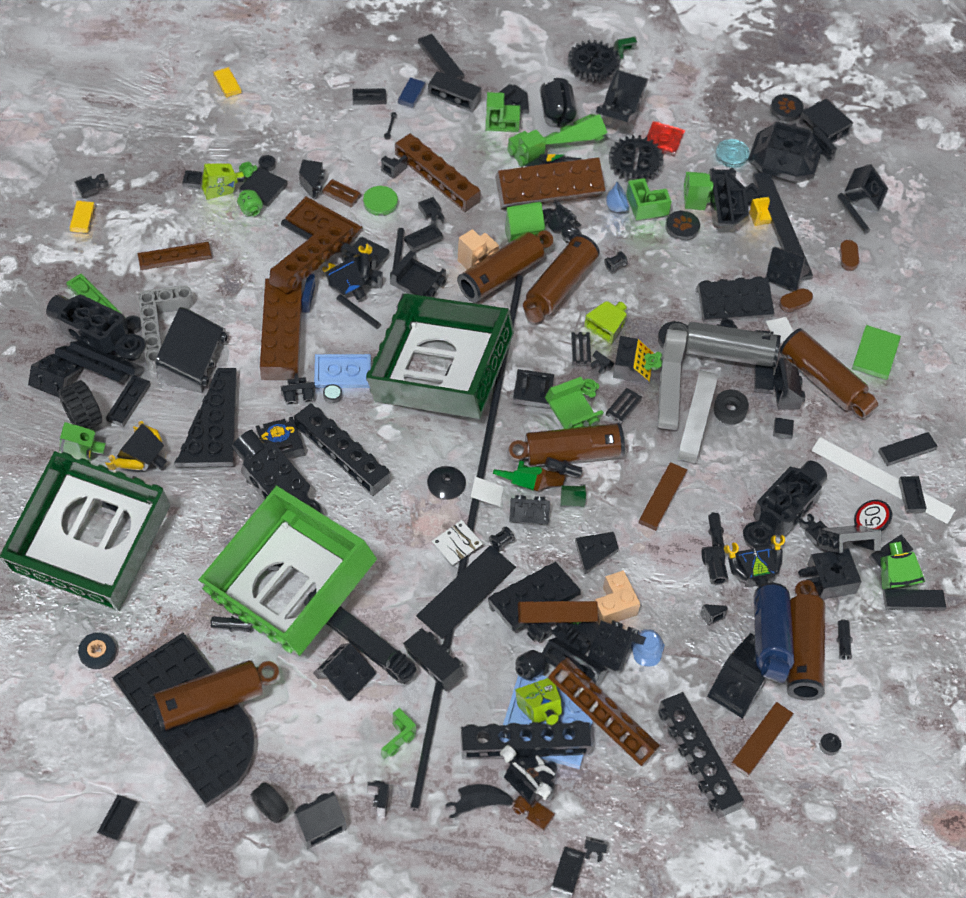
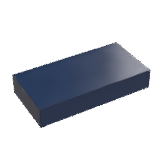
M410 77L398 98V104L414 108L425 88L426 82Z
M312 273L306 280L302 297V313L310 312L316 286L315 275Z

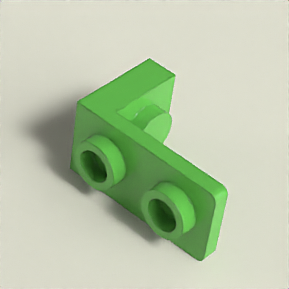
M400 708L393 712L392 723L396 730L401 733L381 748V757L383 759H386L388 756H394L399 751L400 746L404 743H410L416 736V724Z

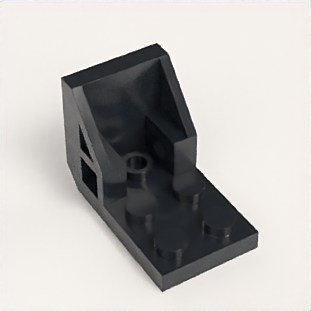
M616 69L605 101L597 106L596 113L626 123L634 120L640 111L649 78Z
M750 633L730 654L707 695L708 698L742 719L751 708L768 679L761 675V671L756 664L754 634Z

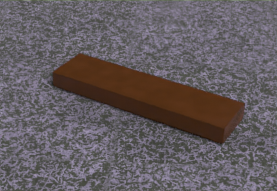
M209 241L137 253L140 270L212 259Z
M672 462L669 463L639 519V524L655 531L657 530L688 469Z
M597 601L518 602V622H598Z
M776 701L731 762V766L749 777L794 713Z

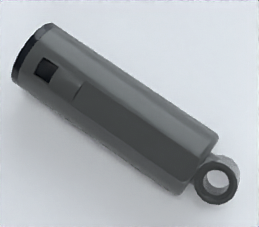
M689 322L688 329L680 323L671 324L669 327L671 330L687 331L685 354L776 368L781 335L697 322Z

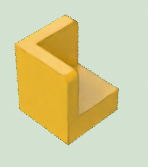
M769 197L752 200L749 214L754 226L771 224L772 218L768 211Z

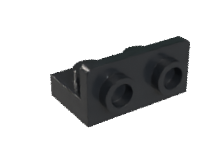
M515 495V498L510 499L509 522L548 525L550 501H547L546 497L534 496L533 500L526 499L524 495Z

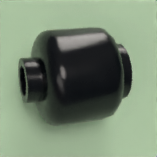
M529 650L518 656L515 662L516 673L528 681L542 675L546 669L544 655L536 650Z

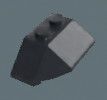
M711 169L710 181H713V190L709 193L712 222L717 226H736L750 215L746 188L737 178L731 175L728 169Z

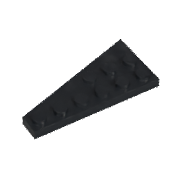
M217 368L209 385L210 388L207 395L202 400V406L198 409L188 431L186 441L181 446V452L178 458L176 457L175 467L233 466L234 450L231 446L234 443L236 368Z

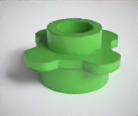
M244 162L239 166V172H242L243 176L247 178L257 170V166H253L251 162Z
M657 351L654 354L647 353L645 355L646 364L644 368L646 370H658L662 366L661 352Z
M584 379L585 383L580 391L590 398L595 397L599 384L593 379Z

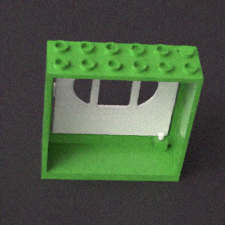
M276 486L198 580L203 585L202 590L210 595V598L216 604H223L228 612L233 615L234 613L239 615L238 618L246 624H252V627L260 634L264 632L269 640L275 644L280 643L281 647L289 654L294 652L300 656L375 563L377 558L362 538ZM284 563L259 595L254 598V586L262 572L273 565ZM293 567L309 579L281 614L276 615L261 603L289 568ZM316 584V595L299 616L286 619L310 588Z

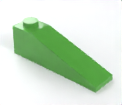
M591 113L574 121V125L562 127L559 133L556 131L544 138L546 139V144L593 139L598 141L604 138V134L608 132L601 115Z

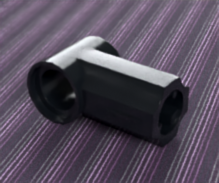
M723 545L702 547V561L704 565H707L711 584L722 585L727 582L728 574L725 566Z

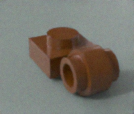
M517 796L512 803L513 812L519 816L527 815L525 822L542 834L555 817L554 812L538 802L534 807L530 806L522 796Z

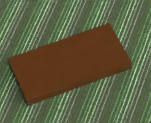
M307 196L285 217V220L312 235L333 219L338 218L353 227L351 243L363 231L362 226Z

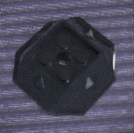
M778 121L757 133L748 161L754 164L762 173L794 182L804 179L809 180L814 178L822 150L811 130L798 127L795 123L790 125Z

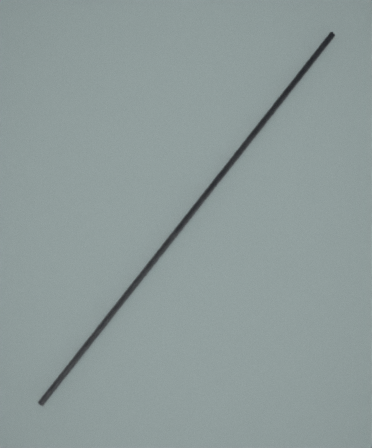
M521 275L516 276L510 306L513 328L523 282V276ZM510 345L495 381L476 476L483 480ZM473 497L467 526L472 532L474 531L480 501ZM469 554L459 561L457 576L467 567ZM454 628L444 637L443 644L449 651ZM436 681L410 806L412 811L419 810L443 689Z

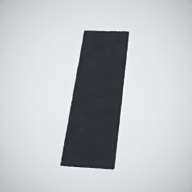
M490 545L425 606L416 617L443 639L516 566Z

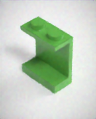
M582 377L551 387L545 396L564 429L597 425L604 413L602 410L594 413L580 391L585 383Z

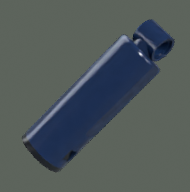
M770 582L760 585L753 595L756 664L762 676L784 683L789 670L794 664L790 593L782 584Z

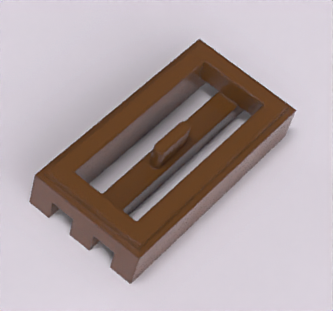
M331 179L322 190L324 195L351 208L357 202V199L361 198V192L334 179Z

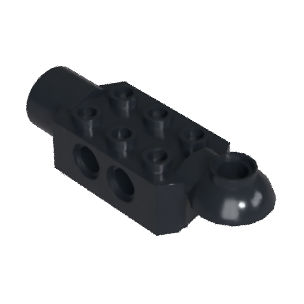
M82 294L70 299L62 295H55L47 305V316L59 323L63 334L103 354L116 351L121 358L129 361H135L141 357L145 349V340L140 335L128 334V326L123 314Z
M248 430L234 441L231 448L243 461L241 473L264 500L278 486L324 515L321 504L308 496L311 485L274 442L263 443L253 430Z
M809 460L801 468L789 467L760 497L753 513L756 521L750 522L743 529V538L751 549L772 545L771 537L773 535L786 536L818 501L822 489L821 485L827 480V472L821 464Z

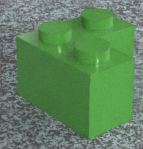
M487 92L485 131L519 132L520 106L504 105V93Z
M537 129L529 133L523 131L508 138L507 150L517 160L518 164L523 167L538 158L540 154H545L546 139Z
M686 172L684 179L685 209H706V204L710 203L709 192L713 190V181H710V174Z
M645 178L628 181L626 196L635 220L669 215L672 201L667 188L650 191Z

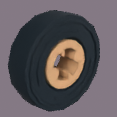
M94 632L81 640L78 647V655L86 667L102 669L113 662L116 656V645L108 634ZM99 648L101 649V652H100V653H99V652H96V653L94 654V651H93L94 649H96V650H98Z

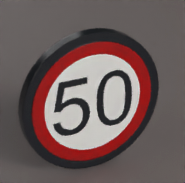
M882 500L867 501L857 509L854 515L855 525H862L881 530L882 532L892 521V509Z

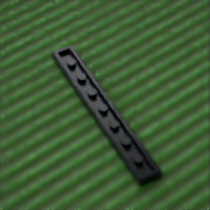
M762 172L754 173L752 176L754 184L763 193V198L769 197L770 199L768 211L772 218V227L781 248L805 256L771 175ZM806 259L804 265L809 266V264H808V262H807V259ZM811 269L808 274L801 277L800 281L813 278Z

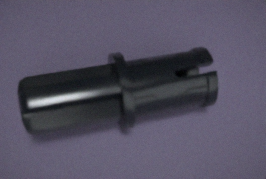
M550 457L546 459L545 467L559 471L560 475L565 474L578 479L582 474V467L570 464L567 460L559 461Z
M711 512L708 515L710 526L708 533L711 535L712 546L723 545L724 547V528L721 527L719 513Z
M213 616L210 621V627L213 629H224L230 632L233 630L251 632L252 624H246L239 618H234V616H231V618Z
M841 619L838 621V637L836 638L839 643V659L846 660V655L849 660L852 658L851 642L853 641L850 634V621Z

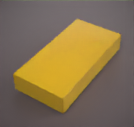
M229 67L213 72L214 78L226 98L241 93V88Z
M76 201L70 224L71 232L88 233L95 208L94 202Z

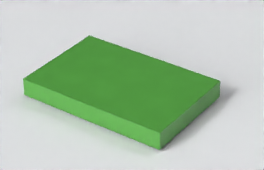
M866 325L852 369L887 380L901 336Z

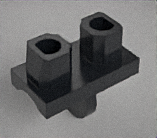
M294 373V379H287L288 385L281 386V396L284 397L286 405L296 403L295 395L302 394L303 402H313L315 382L306 383V377L299 378L298 373Z

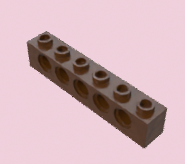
M409 133L395 142V155L398 158H401L403 155L407 156V165L462 211L467 212L480 203L481 190L456 171L453 166L445 162L441 156L434 153L430 147L423 144L419 138Z
M338 218L333 219L270 269L269 283L285 293L289 292L314 270H318L324 262L329 261L335 253H339L344 243H351L353 227Z
M569 658L560 662L548 676L564 694L640 766L660 747L643 728Z

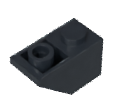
M302 159L299 170V183L312 199H317L318 193L322 191L321 181L325 180L326 170H323V162Z

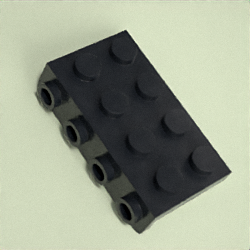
M756 276L752 279L737 278L729 281L727 279H720L716 282L704 280L698 283L696 287V292L699 294L703 322L721 321L724 318L738 320L773 317L775 314L769 278Z
M554 562L509 585V587L492 594V596L488 597L489 609L492 612L496 611L513 632L527 624L518 622V602L570 601L581 595V589L559 564Z

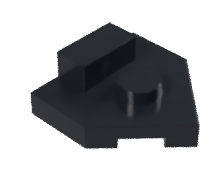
M508 84L499 91V93H504V105L520 106L522 114L529 113L526 91L515 84Z

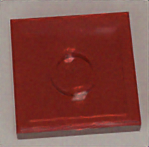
M653 121L647 134V141L653 139V145L658 143V148H662L663 154L675 157L685 130Z

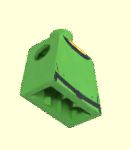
M64 422L60 436L59 453L67 452L73 458H83L90 461L93 452L104 454L106 443L95 441V431Z
M901 542L889 544L891 555L881 558L882 590L925 582L915 553H903Z

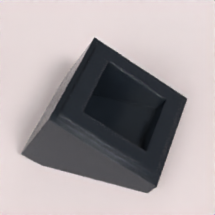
M705 604L702 606L700 614L706 624L711 625L725 618L728 607L725 605Z

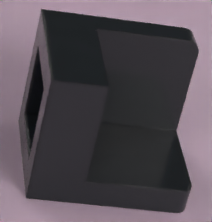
M386 155L381 159V171L393 179L407 168V156L405 155L399 160L396 158L390 159Z

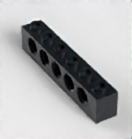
M310 403L294 415L296 428L371 496L376 495L390 483V471L388 468L379 464L371 453L368 454L359 442L353 441L345 430H341L333 419L327 418L319 407L316 408Z
M684 692L661 700L658 715L661 721H665L671 739H675L680 756L685 757L690 774L696 777L700 792L707 797L711 812L715 813L719 819L741 809L744 799ZM674 717H680L683 721H677ZM684 735H690L693 739H687ZM694 753H700L703 757H697ZM704 771L712 772L713 776L706 775ZM715 789L721 790L724 794H717Z
M579 720L571 723L557 721L553 725L541 724L539 722L520 725L519 723H510L508 725L493 723L487 726L469 724L461 727L460 734L462 760L505 758L500 755V752L506 745L515 750L516 756L528 757L538 755L539 757L590 755L592 747L589 722ZM570 735L573 739L567 740L563 736ZM549 736L551 740H544L542 737ZM502 737H505V738H507L509 741H507V742H502V741H500L499 739L502 738ZM521 737H528L530 740L523 741ZM485 738L487 742L481 743L478 739Z

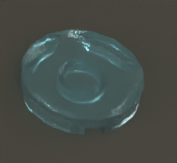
M728 139L718 144L715 156L724 166L738 168L747 163L750 152L744 143Z

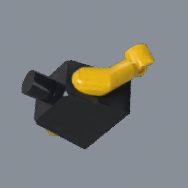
M139 421V427L133 426L134 434L121 448L117 455L118 458L116 459L113 455L108 457L111 463L105 462L109 470L123 468L146 471L152 463L161 470L167 463V460L159 455L164 445L158 430L144 425L143 421Z

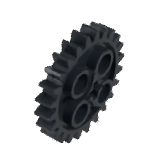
M588 40L587 43L581 41V45L577 43L576 47H572V50L569 51L567 62L570 72H574V76L580 75L579 79L584 77L586 82L591 79L592 83H594V80L600 83L601 79L607 81V77L612 79L616 69L620 67V55H617V50L613 51V46L608 47L609 43L603 45V41L597 43L594 40L591 43Z
M632 135L631 139L625 136V140L620 138L619 143L614 142V147H611L609 152L610 169H614V174L619 173V178L624 176L625 181L628 179L637 180L645 178L647 182L648 177L653 179L654 175L658 176L659 171L662 170L664 163L662 148H658V143L653 145V139L647 141V136L644 139H641V135L638 138ZM636 148H639L637 168L634 170Z

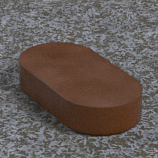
M845 240L839 248L840 264L845 270L853 271L857 269L859 264L858 245L852 240Z
M798 289L782 296L779 306L785 312L796 311L810 305L813 294L808 289Z

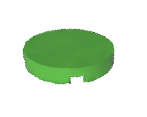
M374 186L364 194V208L373 215H388L397 208V194L387 186Z

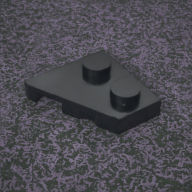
M614 531L575 539L584 574H588L590 569L597 564L600 565L605 562L606 558L612 557L619 549Z

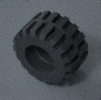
M79 380L59 389L61 404L71 424L90 429L102 423V414L99 406L85 382Z

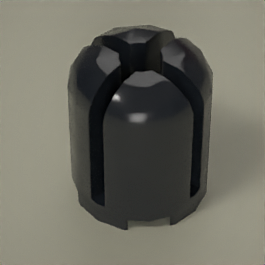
M554 78V81L546 85L544 82L540 87V98L545 121L554 127L557 124L558 127L571 124L577 114L573 87L564 78Z

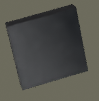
M258 167L239 188V193L244 190L256 191L263 205L269 207L288 183L287 180Z

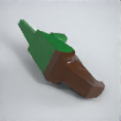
M519 461L518 468L514 472L493 470V474L512 480V484L538 492L546 487L561 486L565 479V474L560 475L559 471L552 472L541 467H528L523 461Z

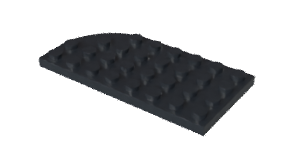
M181 633L113 676L112 680L203 805L208 807L233 790L245 777L254 755V734L251 722L239 704L164 731L160 730L149 695L213 673V670L187 636Z

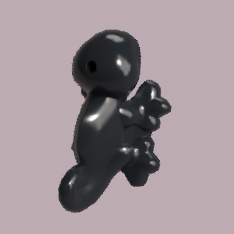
M553 201L555 209L547 208L543 210L544 224L548 222V226L552 231H561L562 238L567 242H570L575 235L582 234L576 228L582 224L576 220L577 217L572 211L565 208L559 201Z

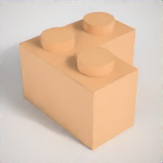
M472 229L459 237L457 261L466 269H469L499 250V245L486 232L479 236Z
M624 570L605 576L603 589L606 596L595 599L598 607V623L600 624L601 620L611 623L612 620L619 622L637 616L640 602Z

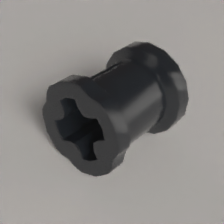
M619 251L615 256L605 258L604 264L607 270L613 273L617 268L627 266L628 260L626 255Z
M507 526L503 527L502 531L496 535L489 536L491 546L497 551H500L505 544L515 541L512 531Z

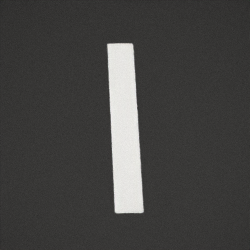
M821 437L812 448L814 453L903 500L898 478ZM923 492L927 507L925 512L948 524L955 509Z

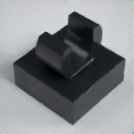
M597 350L592 355L596 360L591 363V367L594 369L597 365H601L598 371L600 374L605 372L606 367L611 370L615 364Z
M586 836L584 849H587L585 858L589 860L590 853L596 852L598 854L597 862H601L602 853L607 851L608 841Z

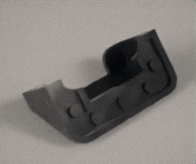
M179 307L156 358L159 383L202 393L204 387H207L210 377L207 376V368L217 345L222 346L223 343L227 342L228 333L225 328L187 308Z

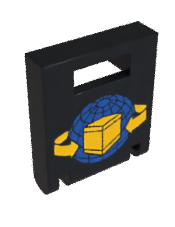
M293 417L288 418L289 422H286L284 418L265 423L262 429L259 425L255 426L257 436L263 443L274 442L278 448L292 445V448L282 450L287 459L305 454L304 446Z

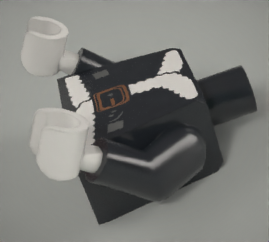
M506 745L500 752V755L505 757L506 763H509L504 775L508 783L530 806L540 798L547 801L551 800L555 790L554 781L557 777L555 762L549 761L545 763L538 755L530 757L516 756L515 750Z

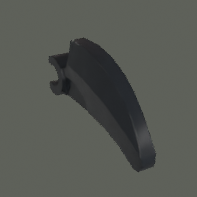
M473 784L459 788L460 800L457 803H447L445 809L453 808L455 810L454 814L449 815V820H455L459 815L476 809L491 806H512L513 799L506 792L495 786Z

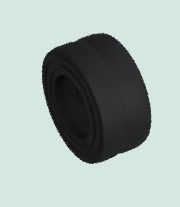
M729 389L722 391L716 397L713 408L716 418L728 425L742 422L749 408L748 399L737 390ZM732 404L736 409L729 410L726 405Z
M266 782L261 783L250 794L258 809L274 823H277L289 812V807L285 800Z

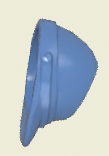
M616 182L615 186L607 194V206L615 212L628 211L627 196L620 184Z
M643 629L639 631V635L646 637L644 644L631 643L633 657L642 666H655L661 660L665 644L656 631Z

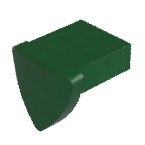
M636 36L615 41L613 45L614 51H618L617 55H620V59H623V51L634 50L637 44Z
M580 484V486L561 485L560 506H585L586 484Z

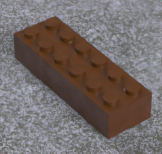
M600 157L498 170L495 175L501 209L536 202L546 204L553 203L554 200L561 202L602 196L605 192Z
M265 279L260 354L261 380L294 379V373H298L299 377L302 281L295 288L285 293L271 285L269 279Z

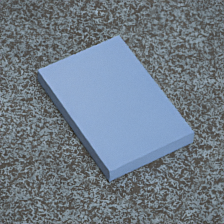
M315 354V388H325L331 384L338 385L340 388H370L366 381V374L371 369V354Z

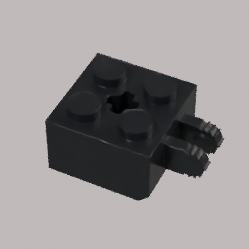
M849 548L843 549L842 554L831 551L811 554L807 564L808 567L798 571L801 578L812 576V578L806 580L813 582L819 597L823 600L857 594L862 583Z

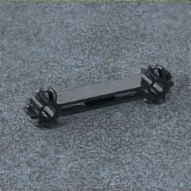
M316 588L307 595L304 601L305 606L316 595ZM341 606L327 621L326 625L384 669L398 683L406 684L417 671L410 658L400 650L392 647Z

